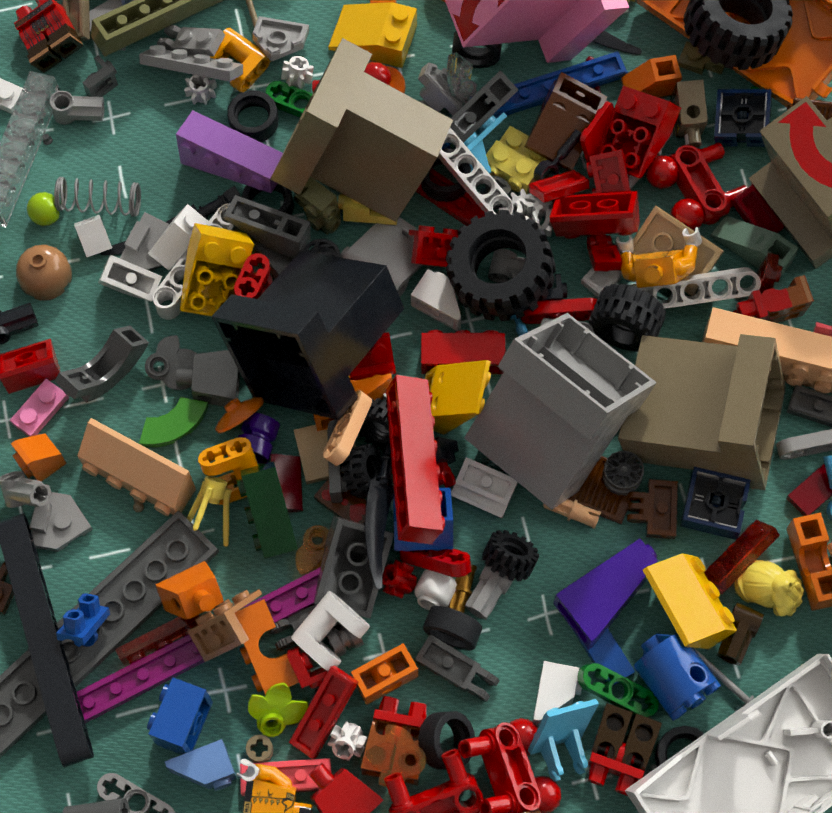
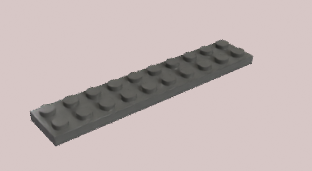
M179 510L89 593L99 597L100 606L109 607L110 615L97 629L98 639L92 646L86 647L81 645L78 647L74 644L73 640L65 639L62 641L75 687L162 606L155 584L203 561L208 563L219 553L218 549L199 530H193V524ZM77 604V605H76L74 608H72V609L77 610L78 607H79V604ZM63 618L57 622L59 629L64 624ZM29 649L0 675V758L47 715Z

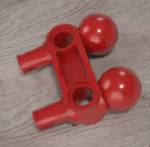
M719 142L702 149L691 145H683L674 154L656 156L646 170L647 181L653 187L666 189L677 183L685 199H681L674 204L671 209V216L694 231L702 223L707 225L715 224L722 216L727 215L730 208L733 207L730 200L747 188L745 185H742L727 192L722 190L708 166V163L722 159L725 155L724 148Z
M518 718L510 723L503 722L493 728L482 730L479 737L464 739L459 742L458 750L463 758L482 756L495 794L494 797L485 798L479 802L478 808L480 813H522L526 811L552 813L559 806L561 788L549 776L534 777L527 756L530 753L528 748L534 738V734L538 730L535 723L529 719Z
M458 749L449 750L441 755L450 780L413 796L409 795L400 772L390 774L384 778L392 800L389 813H480L478 804L483 800V794L479 789L475 776L466 772ZM464 790H472V795L468 800H459V795Z

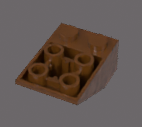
M561 72L549 88L524 147L552 162L556 158L557 151L575 129L582 133L585 128H588L597 110L602 108L608 96ZM579 141L565 159L560 160L557 165L568 171L573 170L583 150L581 142Z

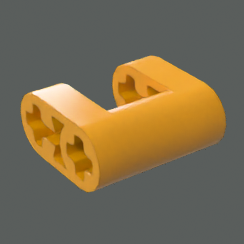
M226 28L223 31L225 37L216 54L210 56V58L220 59L231 56L243 64V75L230 81V85L242 93L247 91L265 72L271 61L258 46L233 29Z
M243 437L234 438L207 448L199 454L198 462L202 472L207 476H215L233 470L231 473L218 477L228 482L226 488L232 490L229 503L247 497H241L239 488L234 485L237 484V480L242 479L241 470L258 466L251 442ZM223 499L220 500L219 505H223Z

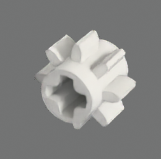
M292 57L289 62H283L281 79L286 80L289 87L295 86L301 89L305 86V83L311 84L314 66H309L308 60L304 57Z
M198 75L185 79L188 87L184 91L186 97L192 96L193 104L200 102L207 105V101L211 97L216 98L213 89L217 87L214 79L210 80L208 77Z
M346 721L342 728L338 725L334 726L328 745L332 746L335 756L350 761L353 754L357 757L361 756L365 749L364 744L368 738L363 736L360 726Z

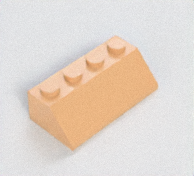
M92 418L89 420L78 453V458L83 465L82 469L94 477L99 474L107 478L105 481L118 490L121 487L129 490L130 495L134 499L142 503L146 500L155 505L154 508L165 516H169L170 513L174 515L178 510L180 512L183 511L196 490L188 470Z

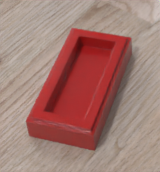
M575 170L529 184V193L543 203L589 189V179Z

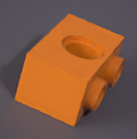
M402 643L351 671V675L359 682L356 687L364 702L368 705L417 678L418 667L406 646Z

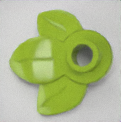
M285 683L271 686L266 692L265 697L262 695H251L248 701L249 714L256 719L259 731L267 737H276L283 732L286 725L298 723L308 709V702L291 700L290 688Z

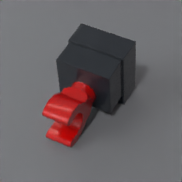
M436 437L434 438L437 441L436 464L440 468L438 484L439 486L444 484L445 488H449L456 484L455 476L448 465L456 462L455 453L459 452L458 443L456 440Z

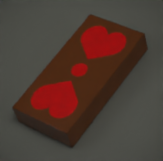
M328 479L314 495L316 501L337 517L365 524L366 500L356 498V496L351 494V490L343 492V502L331 503Z

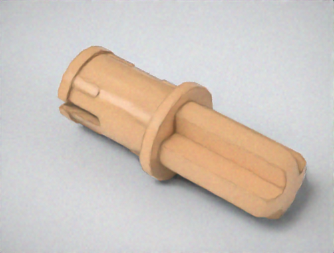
M567 499L553 510L543 503L544 508L568 517V521L572 519L595 529L601 511L577 503L578 500L576 499L574 502Z

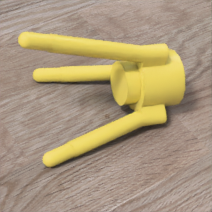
M206 476L187 519L192 522L198 510L193 525V530L197 531L208 503L219 504L220 500L223 499V545L227 547L229 545V500L232 490L226 488L228 483L226 480Z

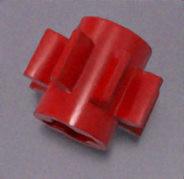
M397 560L394 561V565H387L382 575V583L386 585L383 591L401 599L404 594L411 593L417 582V577L412 574L414 567Z

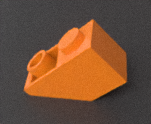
M676 55L649 59L624 75L621 81L623 86L656 97L672 95L676 83L681 82L682 76Z
M45 433L18 439L11 443L16 451L12 457L28 479L34 476L36 480L43 481L67 464L62 454Z

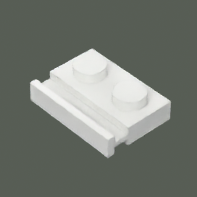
M466 457L456 479V484L451 491V496L503 518L518 482L511 476Z

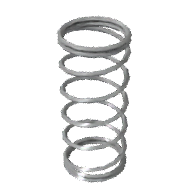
M59 177L56 181L54 203L57 211L65 209L69 212L76 203L81 213H84L89 205H91L93 212L98 214L105 205L108 214L112 215L116 212L119 205L120 211L124 216L130 213L132 217H136L139 214L141 188L138 182H134L131 185L129 210L127 213H124L121 205L122 183L120 181L118 182V199L113 212H110L107 206L106 180L103 184V201L99 211H95L92 202V179L89 181V199L84 210L80 209L77 198L79 179H75V197L70 209L65 207L67 201V181L64 177ZM135 193H136V201H135V209H134V199H135Z

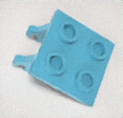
M504 112L497 119L492 115L464 142L465 146L489 174L491 173V168L488 164L483 139L507 117Z
M596 699L586 702L578 701L571 706L560 709L552 708L543 715L541 724L534 734L528 751L530 755L541 752L547 764L549 776L553 781L561 780L560 775L564 774L556 749V745L561 743L565 744L573 760L575 771L578 774L586 772L584 768L588 767V762L581 738L599 705Z

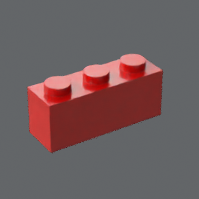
M431 330L427 333H421V374H426L437 365L482 360L491 361L488 371L491 374L504 373L497 366L505 355V333H499L495 330H487L483 333H471L468 330L443 333L440 330Z

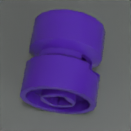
M254 413L243 422L241 431L244 434L239 435L238 438L243 437L251 442L257 463H268L273 449L270 442L276 440L280 423L260 413Z

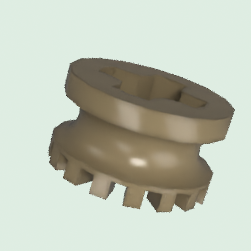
M254 735L248 740L246 753L254 763L267 762L273 756V745L268 737ZM262 741L264 747H268V750L262 752L261 757H257L255 751L251 749L256 747L258 742Z

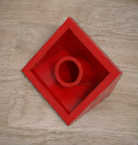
M51 339L0 354V380L8 394L42 384L45 379L49 381L55 380L61 372Z

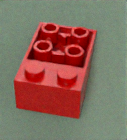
M623 86L597 154L622 149L627 174L641 179L671 135L681 107L670 101Z

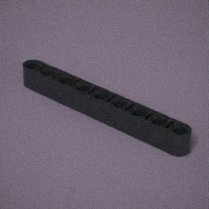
M24 513L0 521L1 549L58 756L62 766L65 768L94 758L93 748L63 642L57 640L56 632L59 628L28 520Z

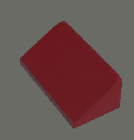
M271 454V462L274 461L288 513L303 512L300 457Z

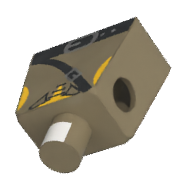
M704 81L677 82L669 100L681 107L674 126L675 136L685 137V145L699 147L702 145L701 135L708 122Z

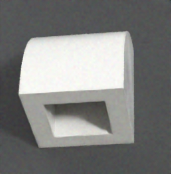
M100 215L74 223L86 257L112 249Z

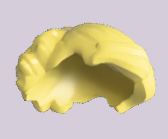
M755 560L745 563L741 566L740 574L734 583L736 593L743 601L755 603L766 608H773L776 616H792L796 612V608L802 604L804 589L802 587V580L797 577L796 571L792 569L784 571L780 566L769 561Z

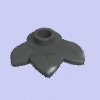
M177 335L166 337L158 343L156 353L150 355L145 362V371L150 378L158 381L163 380L170 389L184 390L192 386L176 385L177 369H193V359L197 353L189 349H179L180 343ZM157 362L164 364V369L160 372L154 370V365Z

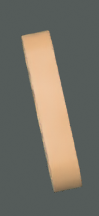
M361 390L356 391L358 398L337 421L323 452V457L335 466L342 464L350 454L371 407L372 399Z

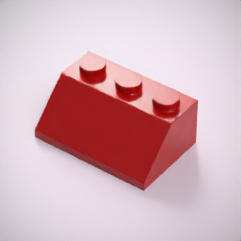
M637 191L567 195L555 199L550 214V223L556 237L564 236L565 238L572 239L580 235L595 237V235L603 236L612 233L626 236L638 232L640 215Z

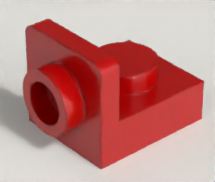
M299 646L288 650L287 658L301 688L309 686L312 689L320 686L328 671L321 667L311 672L310 669L314 666L306 652L302 653Z

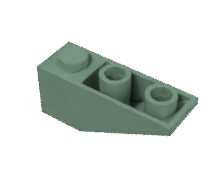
M725 216L710 235V237L775 281H778L789 268L799 249L776 232L729 216Z

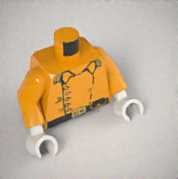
M698 227L690 235L687 228L682 231L686 243L684 248L632 254L634 251L632 236L629 235L627 242H620L618 236L616 243L622 259L621 273L623 278L632 282L636 281L637 288L676 284L686 278L695 269L697 246L702 243Z
M247 759L240 761L241 764L248 766L245 773H236L238 777L247 781L243 813H312L313 804L295 802L297 788L292 786L291 780L274 766L253 764Z

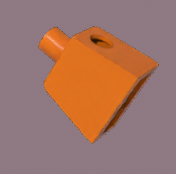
M205 561L155 584L164 610L184 619H191L203 612L211 611L215 606L224 601L215 575Z

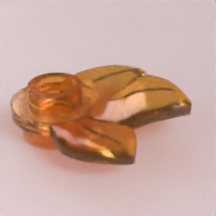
M311 526L304 533V544L297 550L295 556L296 567L301 575L310 572L314 568L316 570L321 567L324 547L329 532L324 526ZM320 536L323 542L321 544H314L312 542L313 538Z
M386 725V742L377 744L366 751L368 760L375 767L382 770L379 777V785L387 787L384 781L386 776L400 772L405 781L408 776H415L421 773L426 766L424 751L414 745L410 732L397 725ZM415 755L417 763L414 766H408L406 764L407 756Z

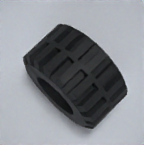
M611 284L601 290L589 318V323L594 333L606 343L623 350L638 352L642 335L658 337L666 317V310L663 309L664 306L658 302L657 298L644 290L625 284Z

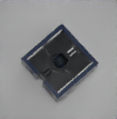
M718 89L714 130L715 143L719 142L723 147H737L738 143H746L747 147H765L760 130L771 123V89Z
M694 466L689 481L680 527L737 540L741 532L745 512L740 509H743L747 502L751 480Z

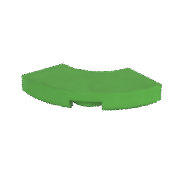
M180 397L176 407L168 414L160 417H146L139 444L144 447H163L175 443V441L188 433L191 434L203 420L209 406L208 402Z

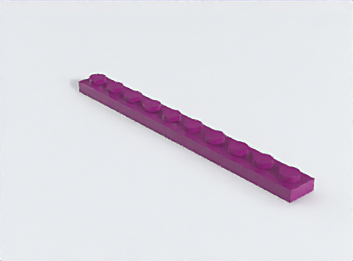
M320 568L248 605L265 599L274 623L287 619L291 615L315 605L314 598ZM190 635L78 691L77 695L85 723L171 680L172 677L175 678L204 663L205 661Z

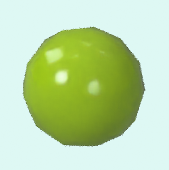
M38 192L28 201L27 214L35 224L49 226L58 220L60 213L56 210L52 194Z

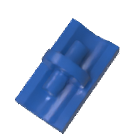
M84 593L78 599V609L68 610L64 614V624L56 632L57 640L70 639L78 647L81 645L86 647L92 646L98 639L97 629L110 615L109 607L100 606L97 595Z

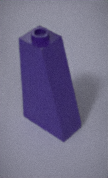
M638 539L555 595L554 606L588 650L596 644L646 582L647 578L643 569L658 562L656 552L649 544L645 545L641 539Z

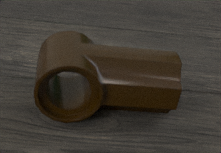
M737 602L732 611L735 620L733 624L737 631L722 640L716 656L729 664L740 666L751 639L756 636L764 614Z

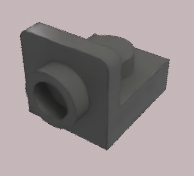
M98 55L94 58L98 71L90 74L82 82L89 97H103L118 86L115 77L117 73L115 67L110 61L107 60L105 62Z

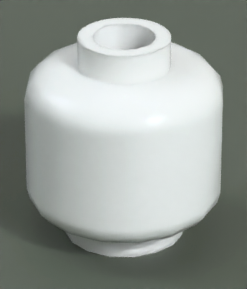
M427 569L424 570L414 591L418 604L426 610H430L435 605L448 607L456 591L457 583L453 577Z

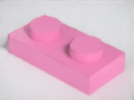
M45 379L10 419V422L29 437L38 435L69 399V396L51 381Z

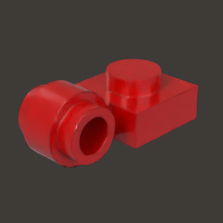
M606 234L603 236L595 235V237L588 236L587 250L594 271L621 270L622 259L617 245H612L611 236Z

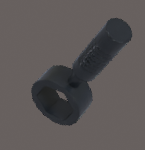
M574 130L557 151L556 158L552 162L544 160L537 165L534 171V179L536 181L559 174L557 164L560 160L565 159L580 141L581 132L579 130ZM548 169H550V171L548 172V174L543 178V175L545 174V172H546Z

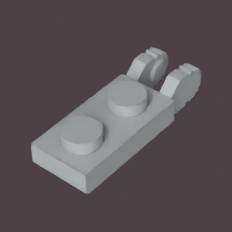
M176 25L166 27L164 32L172 39L174 38L175 41L165 37L159 38L157 45L165 46V49L172 51L183 49L188 54H208L214 56L225 34L221 29L180 28Z

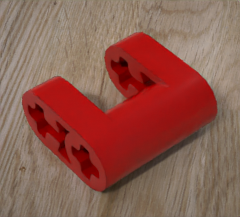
M255 253L246 259L234 285L235 295L258 299L272 284L270 263L265 255ZM262 263L263 269H258L254 273L253 266Z

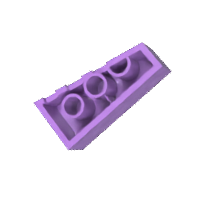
M193 110L176 133L181 164L272 193L278 184L270 178L283 154L282 152Z

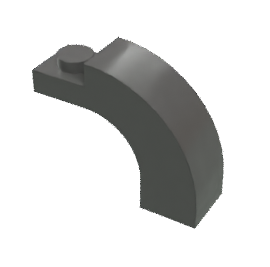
M130 325L113 329L103 348L92 360L81 367L60 372L55 382L63 389L66 395L73 399L81 397L86 403L95 400L112 389L130 372L144 353L149 342Z

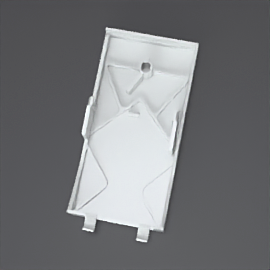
M816 654L627 788L625 792L638 812L823 813L832 806L831 656L829 654Z

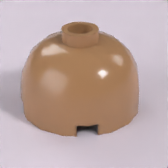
M35 245L28 248L19 257L16 264V278L25 294L33 296L40 301L52 300L60 296L65 291L64 288L68 285V282H71L72 268L66 256L56 247Z

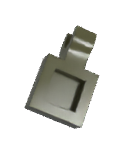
M686 41L678 60L679 67L701 75L704 69L722 74L724 70L723 64H714L709 57H703L698 52L697 46L693 47L691 42Z

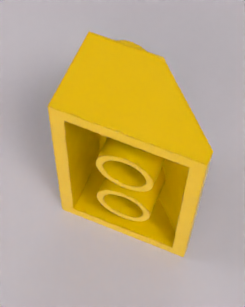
M682 553L647 566L643 569V572L684 646L710 649L737 631L733 624L735 620L727 607H723L718 598L720 593L714 583L708 581L704 574L706 569L702 561L697 556Z

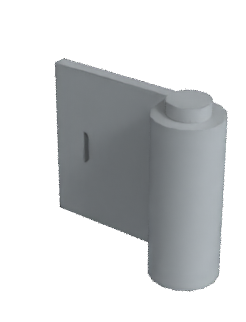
M400 217L397 220V225L376 223L351 247L347 246L340 254V258L387 265L400 297L406 290L410 277L423 266V264L411 263L414 236L408 234L409 230L418 229Z

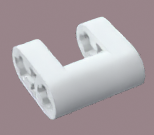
M331 591L326 593L291 636L292 640L326 671H329L331 666L338 667L342 662L322 642L337 622L341 623L358 638H362L370 628V625Z

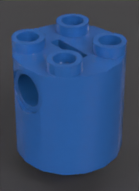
M657 633L641 645L643 656L634 664V669L672 721H675L687 712L685 707L694 709L706 700L703 694L709 696L721 687V684L695 649L684 646L678 633L674 635Z

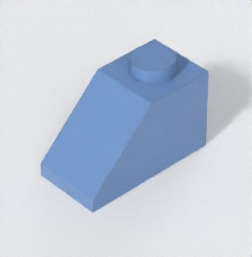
M222 739L164 761L171 773L207 789L214 787L215 791L229 787L232 784L231 780L237 778Z

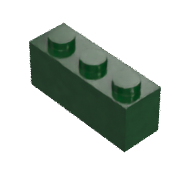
M274 461L241 470L242 479L237 480L241 497L247 496L249 507L244 508L248 523H255L257 534L252 535L256 552L262 550L264 559L297 550V543Z

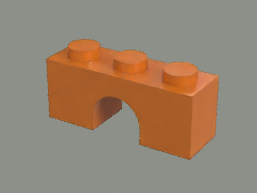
M820 512L793 518L786 530L811 610L832 607V566L827 553L829 536L822 514Z
M265 599L235 612L237 619L249 638L244 643L245 647L240 648L246 665L253 664L256 674L251 676L257 692L264 691L266 695L268 689L275 684L285 683L290 687L299 683L287 658V653L276 658H269L264 656L259 650L260 637L266 631L276 627Z

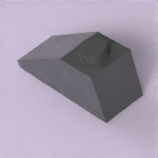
M500 70L451 117L453 122L450 128L464 143L518 91V88Z
M237 195L234 196L224 214L225 220L272 251L292 259L300 251H304L305 246L311 241L309 221Z

